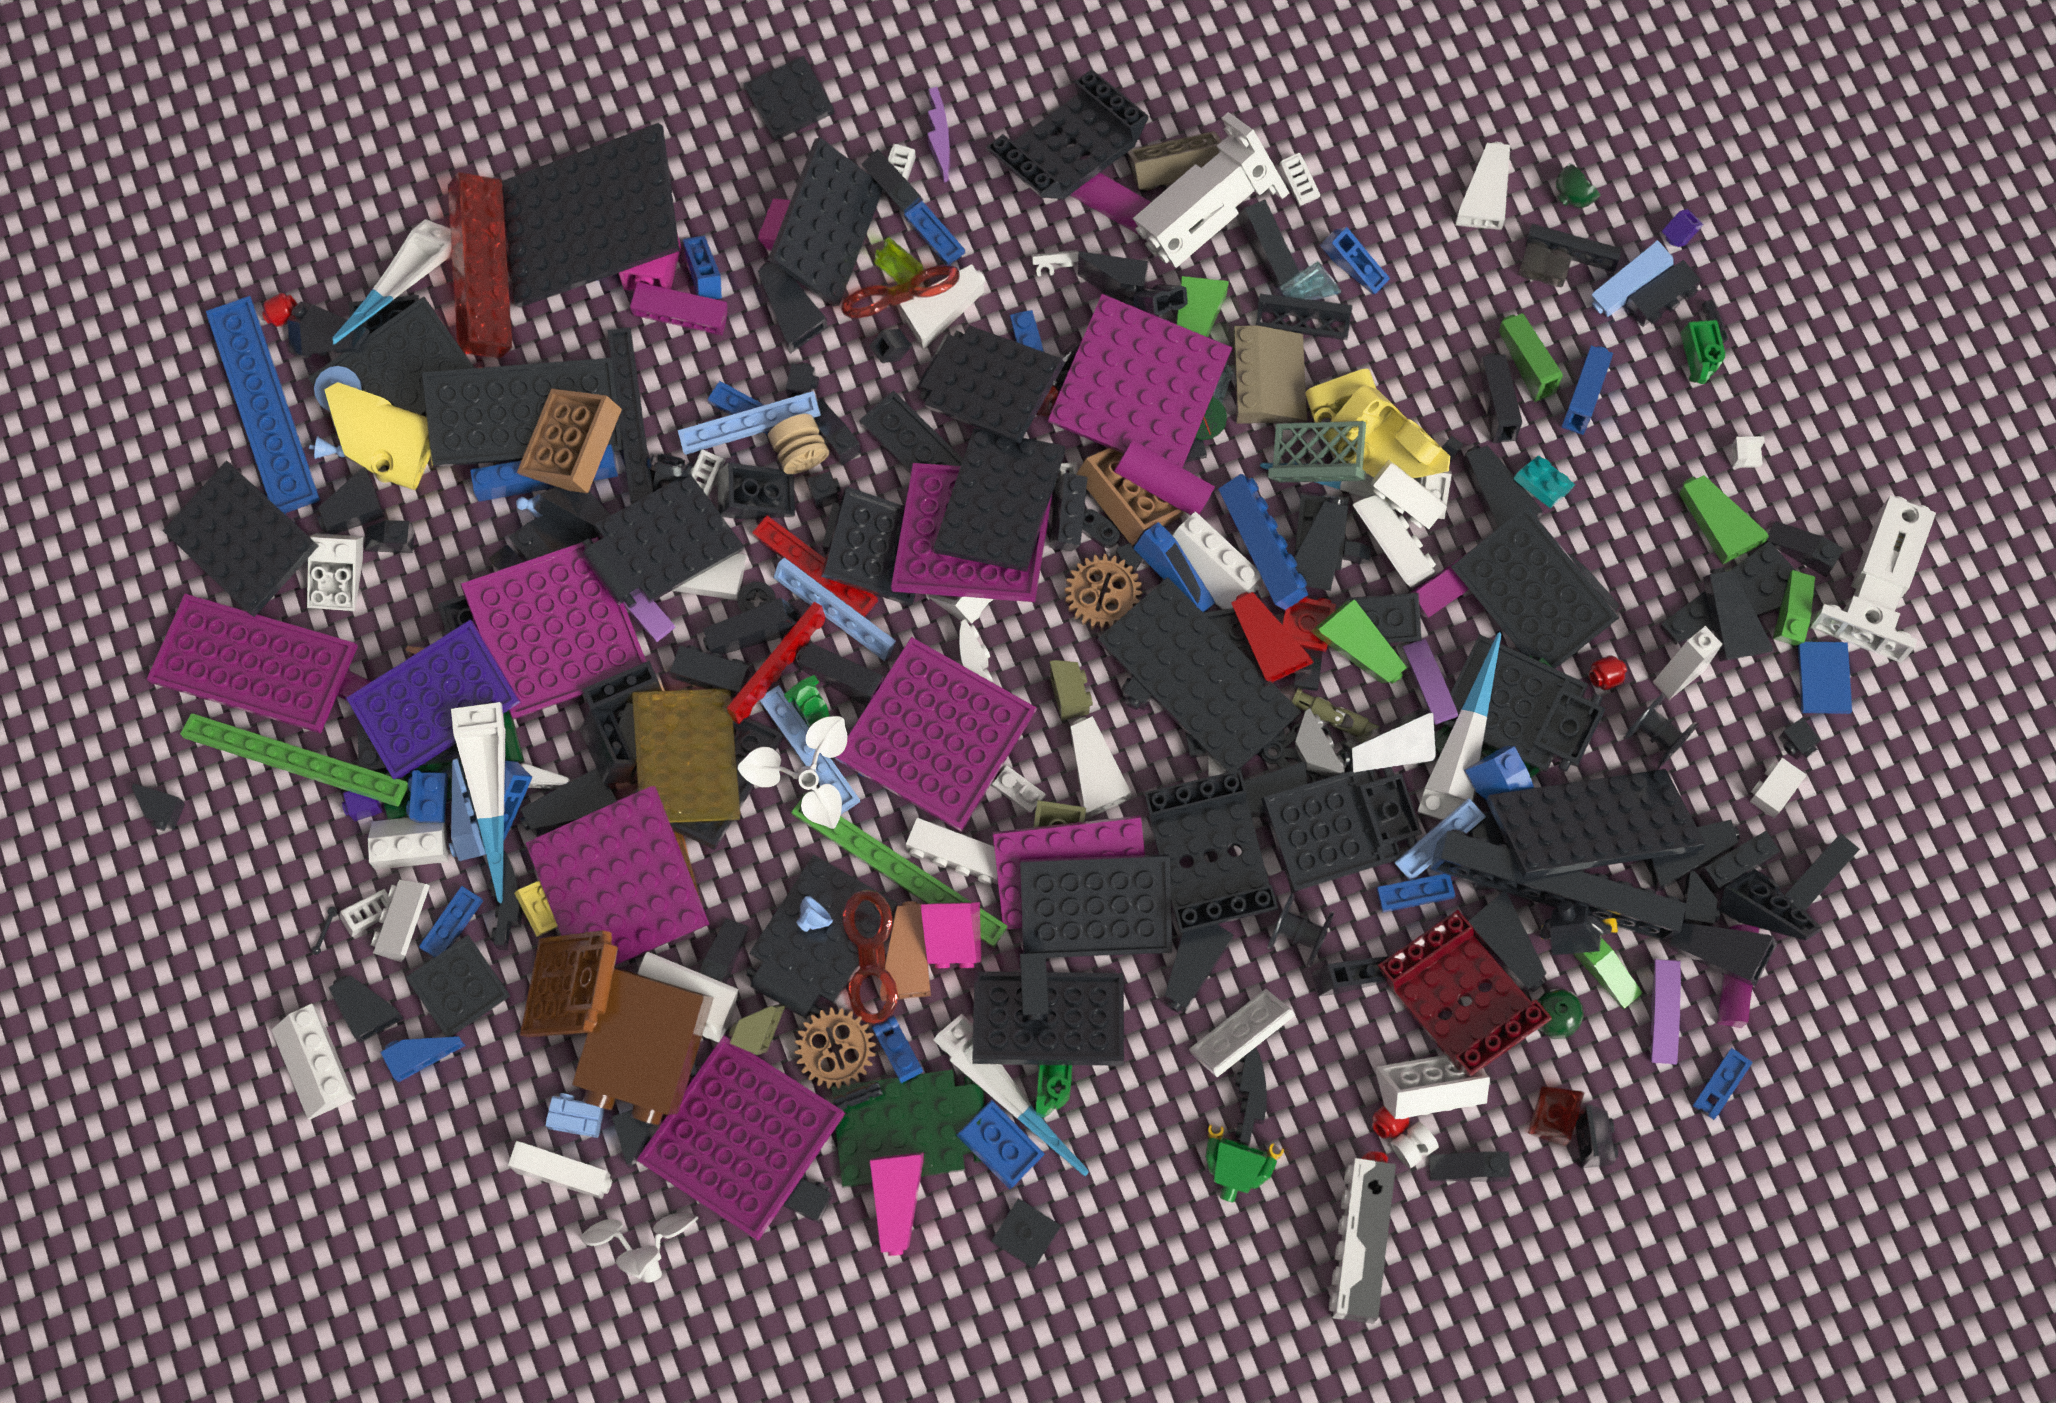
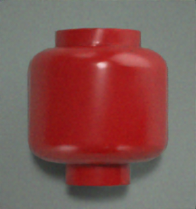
M279 293L264 302L262 315L268 324L272 323L276 327H282L287 324V319L292 314V309L297 305V302L291 295Z
M1613 655L1606 656L1592 663L1591 670H1589V678L1596 688L1609 690L1624 682L1627 668L1622 660H1618L1617 657Z
M1384 1105L1372 1117L1374 1131L1384 1139L1397 1138L1410 1125L1409 1117L1395 1119Z

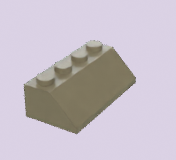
M1213 131L1133 148L1127 152L1134 182L1138 189L1152 190L1155 186L1162 184L1170 186L1195 164L1202 168L1220 153L1217 145L1222 140Z

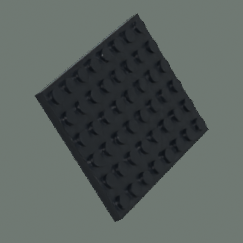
M660 123L650 125L501 181L514 303L519 308L680 251L664 128Z

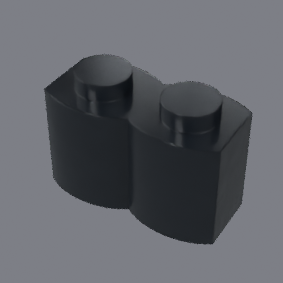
M1158 284L1152 289H1141L1133 295L1135 308L1154 315L1166 314L1171 309L1179 310L1188 304L1187 288L1185 286Z

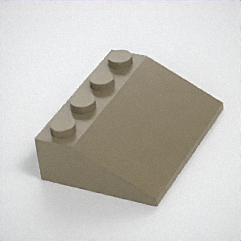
M1234 326L1233 352L1237 424L1307 422L1303 334L1263 326Z

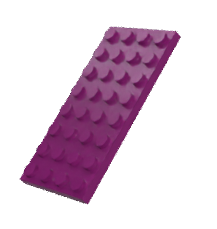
M184 594L146 680L155 685L321 734L358 646L351 641L261 615L253 617L247 611Z

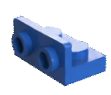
M413 770L412 777L408 781L411 798L406 806L407 815L411 820L416 823H445L448 775L446 773H421L418 770Z

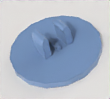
M341 366L329 367L321 372L316 379L314 386L315 397L320 406L327 411H330L324 389L339 382L362 390L361 381L350 369Z

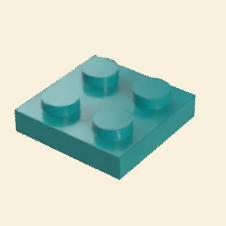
M1539 455L1514 477L1516 482L1549 508H1552L1575 486V483L1567 475L1558 471L1548 460Z

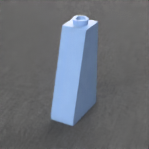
M1657 240L1591 294L1594 301L1591 303L1599 314L1603 312L1607 317L1627 304L1630 296L1674 266L1673 257Z

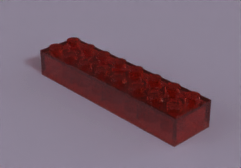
M458 172L448 183L457 343L465 354L501 359L512 349L502 180Z

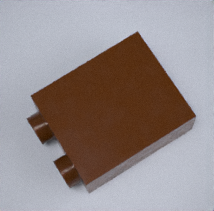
M614 968L605 1014H597L596 1026L593 1028V1032H588L572 1083L574 1086L586 1089L583 1102L612 1110L615 1099L634 1104L631 1117L656 1125H660L663 1114H678L714 997L620 968Z

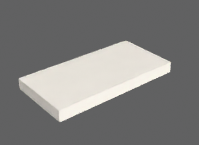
M1265 989L1192 1046L1189 1051L1210 1072L1218 1077L1295 1015L1287 1005Z

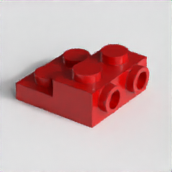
M1308 596L1285 610L1283 626L1301 647L1326 652L1328 644L1315 636L1311 630L1335 611L1336 604H1332V601L1325 598L1313 600L1308 599Z

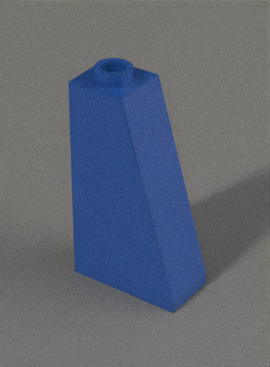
M1591 345L1561 428L1584 435L1613 353L1609 352L1606 348Z

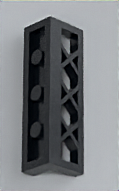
M1536 224L1531 225L1525 248L1611 272H1615L1621 255V248Z
M1260 293L1255 326L1303 335L1348 340L1353 305ZM1262 312L1272 313L1276 320L1271 323L1261 322ZM1288 316H1295L1299 323L1289 326L1283 319ZM1311 319H1318L1322 326L1318 329H1312L1306 322ZM1334 322L1345 323L1344 332L1333 331L1329 325Z

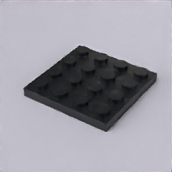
M847 486L843 492L821 577L907 606L913 605L916 593L893 592L891 588L905 506Z

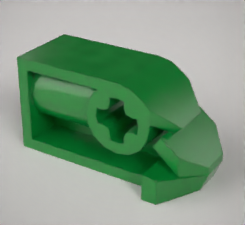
M1717 320L1689 322L1680 332L1691 373L1689 376L1690 382L1705 384L1710 376L1717 371L1725 358V349Z
M815 675L803 679L784 694L785 699L788 703H792L808 727L816 721L829 716L828 707L815 686L819 683Z
M1039 1065L1036 1115L1045 1118L1055 1109L1058 1110L1068 1102L1071 1092L1072 1065ZM1056 1087L1061 1088L1060 1094L1055 1093Z

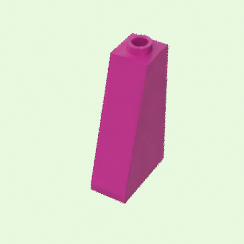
M923 1152L876 1157L870 1160L881 1253L888 1252V1256L902 1255L903 1250H907L910 1245L924 1160Z

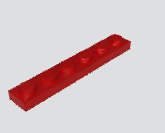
M768 515L752 532L753 537L781 558H786L863 617L878 602V598L872 593L821 577L826 559Z
M813 602L729 704L727 710L732 721L740 724L744 718L750 715L753 706L758 700L764 698L767 689L780 678L785 667L794 661L796 654L802 647L808 644L813 633L823 626L826 617L822 605Z

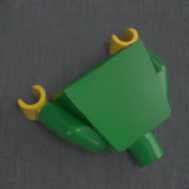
M1212 1124L1208 1128L1209 1139L1205 1153L1209 1173L1215 1176L1214 1182L1223 1185L1220 1198L1228 1202L1235 1201L1238 1191L1248 1193L1251 1188L1257 1189L1271 1177L1277 1160L1284 1153L1282 1148L1279 1154H1274L1272 1152L1274 1143L1265 1152L1223 1138L1222 1126L1218 1134L1212 1133Z

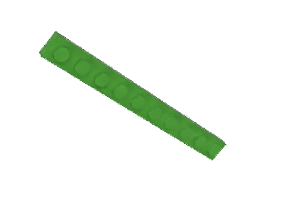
M192 713L180 733L185 739L397 807L408 788L406 781L397 778L393 779L391 776Z
M802 799L791 812L794 817L926 904L970 902L840 816L834 829L812 822L803 814L801 808ZM980 908L981 940L994 948L1008 926Z

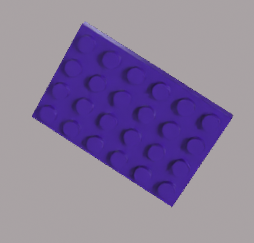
M471 620L346 698L393 779H400L456 743L453 733L451 709L500 702L503 713L521 703L474 622Z

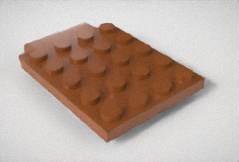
M601 930L539 939L520 1032L521 1036L540 1037L593 1032V1028L597 1023V1014H605L618 950L616 946L612 945L611 932Z

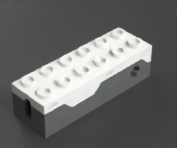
M1369 1151L1360 1159L1355 1158L1351 1165L1348 1164V1168L1345 1170L1344 1184H1348V1190H1345L1341 1201V1209H1345V1216L1342 1215L1338 1226V1234L1342 1235V1241H1339V1244H1337L1335 1260H1339V1266H1336L1332 1277V1285L1336 1286V1292H1333L1330 1296L1329 1311H1333L1332 1318L1374 1324L1379 1317L1396 1164L1388 1163V1156L1382 1152ZM1368 1187H1372L1377 1195L1372 1194V1190L1368 1189Z

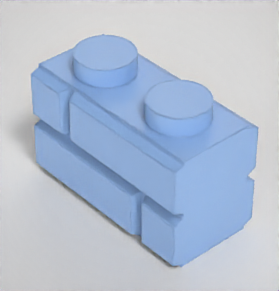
M560 1093L559 1097L552 1096L546 1120V1127L548 1129L595 1138L599 1137L604 1108L574 1100L575 1096Z

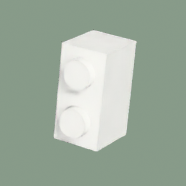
M1783 758L1778 764L1773 762L1764 773L1768 776L1764 783L1759 780L1751 791L1754 796L1750 802L1772 818H1775L1807 776Z

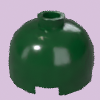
M1569 163L1559 173L1556 180V188L1560 194L1557 198L1565 207L1570 204L1574 208L1582 209L1594 203L1601 196L1595 186L1591 185L1585 178V175L1573 164Z
M1563 988L1551 989L1537 999L1540 1005L1552 1017L1549 1022L1538 1029L1540 1032L1542 1031L1552 1039H1565L1572 1036L1581 1026L1584 1018L1583 1005L1573 992Z

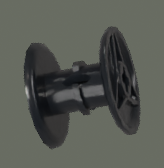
M1664 693L1645 710L1623 737L1624 739H1630L1641 729L1651 738V743L1656 742L1666 752L1657 763L1658 769L1672 757L1700 724L1694 722L1682 733L1671 724L1673 720H1667L1656 710L1665 700Z
M1291 893L1278 918L1267 949L1273 948L1280 934L1293 940L1294 945L1300 943L1313 949L1307 962L1308 968H1311L1318 950H1320L1327 935V930L1335 911L1330 912L1324 925L1320 926L1309 921V917L1306 915L1303 918L1289 912L1295 898L1294 894Z

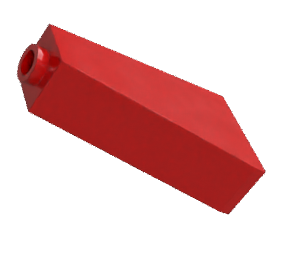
M1253 592L1242 593L1236 597L1235 601L1231 602L1264 677L1268 682L1271 681L1273 683L1314 663L1308 653Z

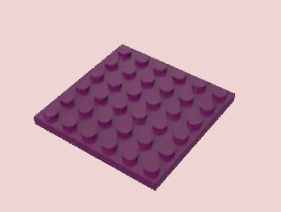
M1102 294L1050 414L1048 423L1123 454L1131 441L1134 440L1183 468L1232 347Z
M913 463L891 585L892 591L1035 602L1051 498L1027 572L936 554L933 548L961 466Z
M598 537L591 539L593 543L599 541ZM582 543L461 583L463 594L478 631L521 703L508 710L512 720L584 695L583 688L646 662L624 603L616 604L582 557V553L586 549Z
M911 637L847 737V745L844 751L836 756L835 759L957 830L962 831L1035 714L1037 707Z
M650 786L526 842L561 936L601 930L611 932L612 945L618 948L615 966L710 925L655 786Z
M723 1036L686 1088L679 1113L668 1115L637 1158V1161L759 1241L845 1113L753 1053L730 1044L731 1040Z

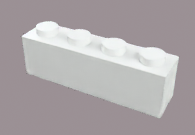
M916 819L906 843L907 851H910L909 854L918 859L926 857L933 860L932 863L939 867L946 868L947 865L955 868V872L960 875L969 876L971 874L978 877V881L984 884L991 885L995 883L998 885L994 846L922 819Z

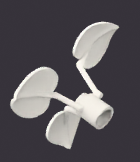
M840 716L824 717L809 727L806 734V744L816 750L811 766L800 768L798 773H794L785 767H780V755L770 747L754 749L738 764V770L741 775L749 782L760 787L776 785L780 780L779 771L792 776L794 779H798L802 788L813 790L803 796L801 803L803 814L812 822L831 829L836 827L842 809L840 793L833 785L828 783L817 788L819 778L815 769L820 752L823 756L832 758L844 751L847 745L844 718Z
M676 1213L662 1218L653 1227L654 1232L657 1233L655 1235V1246H644L636 1250H632L619 1232L623 1228V1224L616 1219L603 1220L592 1225L582 1234L580 1239L586 1245L597 1246L610 1241L613 1237L619 1238L627 1251L617 1258V1266L634 1277L642 1278L643 1282H653L662 1276L658 1260L661 1259L660 1239L662 1237L671 1238L680 1234L698 1219V1216Z

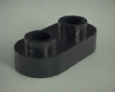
M1093 509L1084 510L1082 533L1104 548L1116 546L1120 539V531L1117 526ZM1090 517L1093 519V522L1087 523L1085 519ZM1110 531L1112 535L1107 537L1104 535V532Z

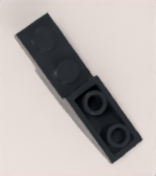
M504 848L502 903H497L495 907V918H498L497 927L492 929L491 941L494 942L498 950L508 951L511 927H521L522 907L514 894L517 890L521 889L518 876ZM491 878L489 882V893H492V897L495 901H497L493 880Z
M1256 1047L1240 1059L1239 1062L1244 1063L1243 1071L1237 1072L1235 1086L1239 1087L1238 1094L1248 1096V1098L1242 1099L1240 1113H1244L1243 1123L1238 1122L1235 1137L1240 1138L1239 1143L1247 1146L1250 1144L1254 1123L1263 1125L1267 1107L1266 1078Z

